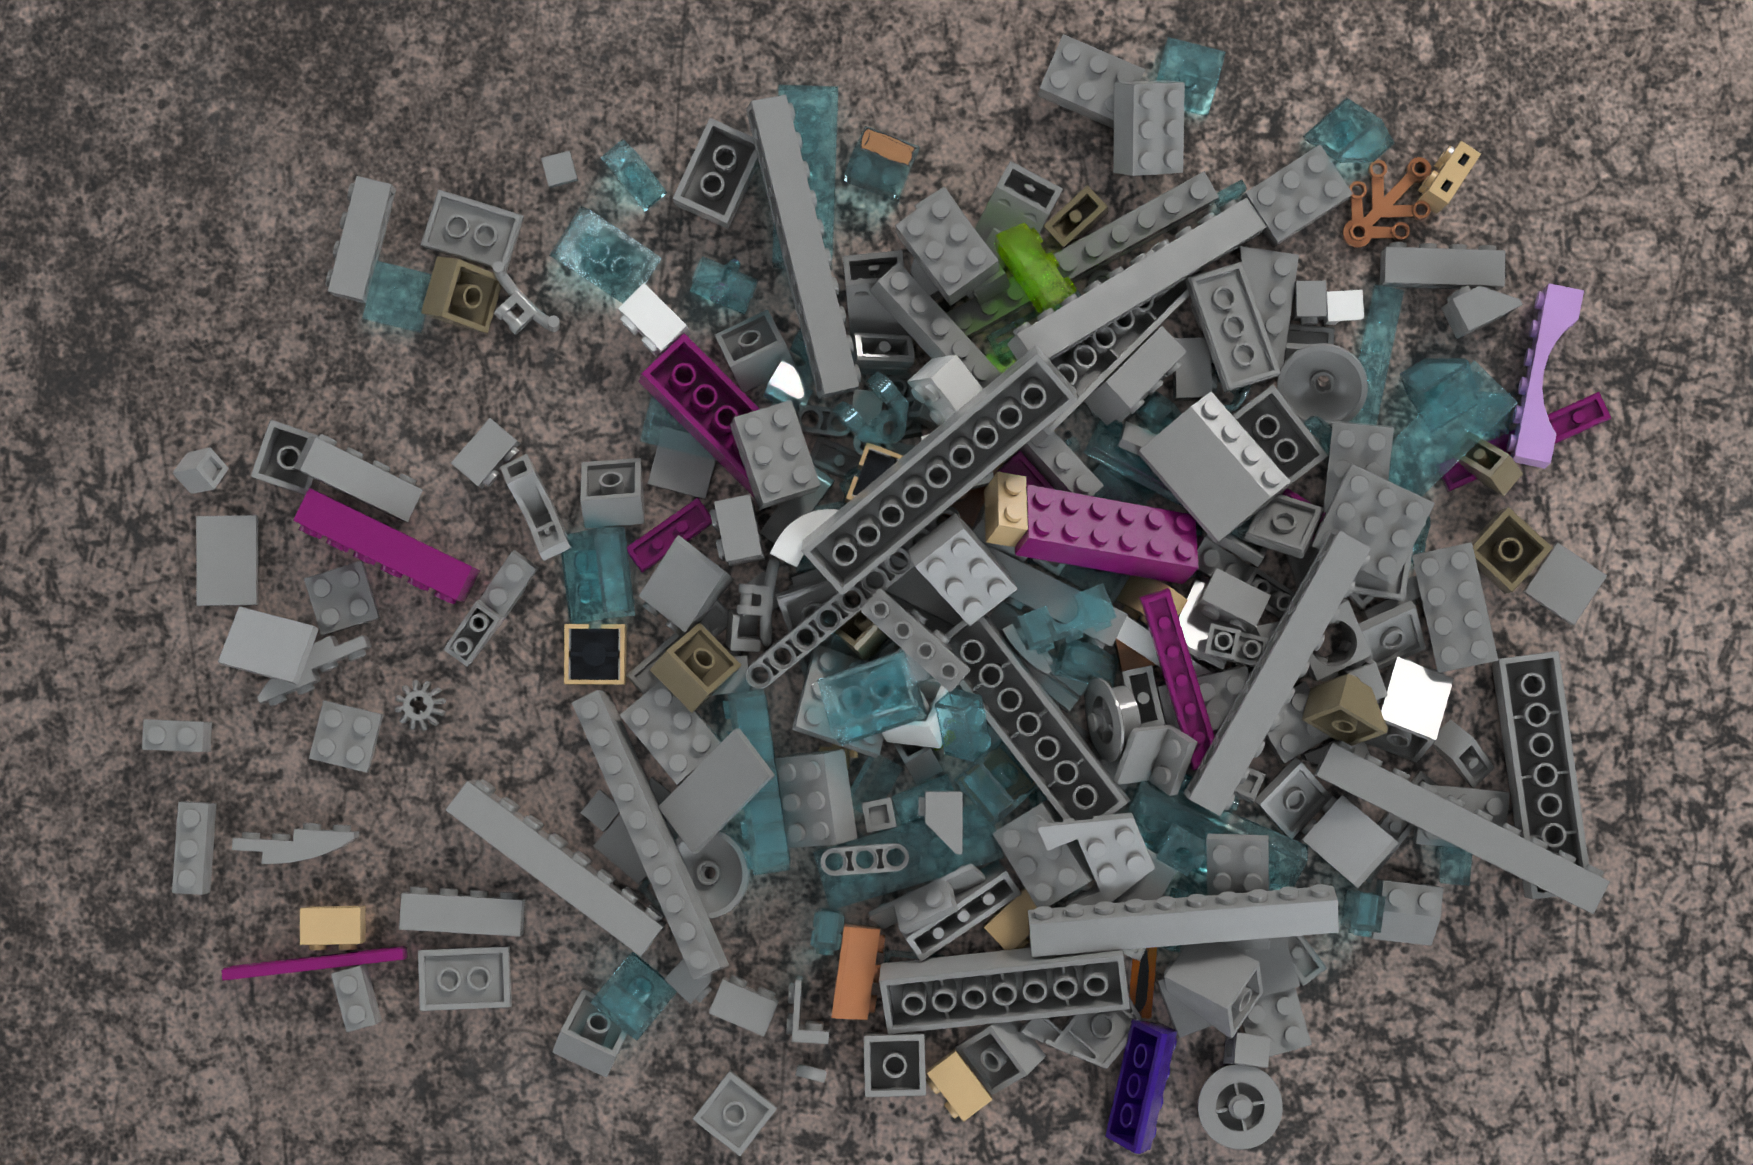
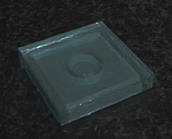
M377 261L362 318L422 334L426 315L422 314L421 310L432 274Z

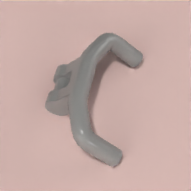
M502 261L494 262V275L510 296L495 310L494 315L499 320L503 319L515 335L532 319L550 332H557L560 329L559 318L554 315L549 317L540 311L518 289L505 271L504 263ZM516 306L523 311L519 317L512 312Z
M772 557L768 561L763 586L739 583L738 592L741 594L740 604H737L736 613L760 616V640L763 646H770L773 642L772 611L775 584L780 566V561L776 557ZM753 594L761 595L760 607L752 606Z

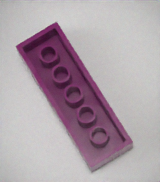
M684 333L641 373L638 382L754 497L730 424L734 417L760 409Z
M1026 485L1028 530L1015 546V555L1178 584H1184L1199 568L1196 520L1191 514Z
M311 488L308 489L293 521L301 524L298 530L318 539H321L324 535L328 537L327 544L347 553L350 548L355 551L353 557L375 565L377 561L382 564L380 570L398 578H402L404 574L409 577L407 583L427 592L429 588H433L436 590L434 596L454 605L457 600L465 603L480 573V570Z

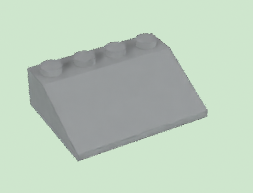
M1209 392L1189 407L1137 452L1216 544L1275 499L1291 482L1212 392Z

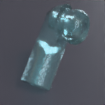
M1310 416L1304 422V425L1312 435L1319 439V444L1329 456L1332 426L1319 416Z

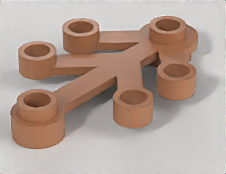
M1422 157L1412 159L1406 166V175L1385 197L1384 175L1387 172V165L1382 160L1373 161L1368 167V174L1371 177L1372 210L1365 217L1363 216L1362 198L1367 193L1366 185L1361 181H1355L1349 186L1351 191L1354 186H1359L1362 189L1361 195L1357 196L1353 193L1350 197L1351 220L1343 228V238L1349 246L1361 248L1366 246L1371 239L1393 238L1396 241H1403L1410 234L1408 224L1398 222L1393 227H1376L1373 225L1380 218L1413 217L1416 220H1423L1430 214V205L1425 201H1418L1414 205H1393L1414 183L1423 182L1430 175L1431 165L1428 160ZM1415 165H1423L1424 173H1417ZM1373 166H1381L1382 174H1375ZM1419 205L1423 206L1426 211L1425 215L1417 214L1416 207ZM1396 227L1404 228L1405 235L1402 237L1398 236L1395 232ZM1354 228H1361L1363 236L1356 237L1353 233Z

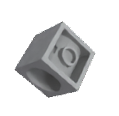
M1343 598L1338 607L1340 608V613L1334 622L1336 624L1340 623L1342 628V640L1339 647L1332 654L1325 657L1312 653L1308 660L1310 662L1308 675L1317 681L1320 679L1321 681L1333 679L1338 675L1337 671L1346 667L1352 669L1361 666L1366 662L1365 658L1372 656L1350 602Z

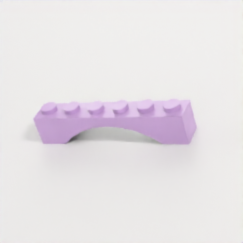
M1548 283L1542 292L1538 291L1534 308L1539 309L1537 320L1533 319L1529 331V337L1533 338L1531 349L1527 348L1523 362L1524 366H1528L1526 377H1521L1518 387V394L1522 395L1521 404L1515 407L1512 423H1516L1515 434L1510 435L1507 444V452H1511L1510 456L1515 463L1544 469L1551 464L1556 432L1549 421L1544 406L1542 390L1544 369L1556 341L1579 319L1584 290Z

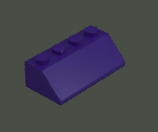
M1132 1019L1105 1137L1135 1154H1141L1151 1149L1152 1141L1156 1136L1157 1119L1163 1105V1093L1166 1080L1170 1075V1062L1173 1051L1176 1048L1178 1031L1161 1023Z

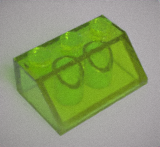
M1024 222L995 235L994 249L1039 315L1049 308H1052L1055 312L1062 307L1060 303L1073 295L1077 289L1068 276L1062 277L1057 269L1060 267L1059 262L1052 252L1046 253L1040 245L1043 240L1034 227L1029 229Z

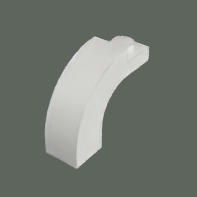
M817 510L797 518L780 534L770 554L797 568L804 555L801 552L803 540L838 510Z

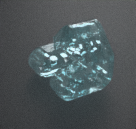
M877 371L866 383L875 395L886 403L890 409L880 412L870 421L869 425L845 401H842L831 410L840 423L860 441L893 444L899 442L904 437L909 402L889 378ZM888 421H893L894 430L889 435H884L882 430L884 424Z

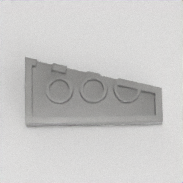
M1240 246L1239 257L1244 266L1281 370L1285 358L1299 255Z

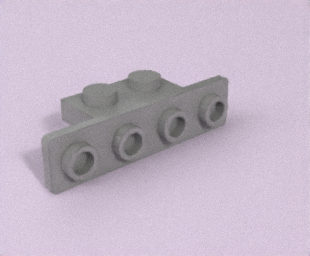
M878 589L861 608V612L949 692L953 691L970 672V668L951 652L952 648L948 645L950 639L937 628L933 632L925 624L928 619L915 608L912 611L908 608H903L883 589Z
M973 864L961 866L944 877L936 878L925 886L908 891L891 902L879 905L878 908L868 913L869 918L882 929L898 923L900 931L908 935L957 912L955 895L985 882V875Z

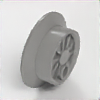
M1095 678L1089 682L1085 695V714L1089 734L1099 755L1107 762H1114L1121 756L1123 747H1126L1127 738L1134 728H1141L1138 705L1132 692L1126 686L1111 688L1102 678Z
M1240 1064L1225 1066L1214 1072L1201 1088L1198 1098L1200 1122L1207 1134L1222 1146L1237 1150L1259 1146L1274 1134L1281 1121L1283 1103L1279 1088L1267 1073L1257 1067Z

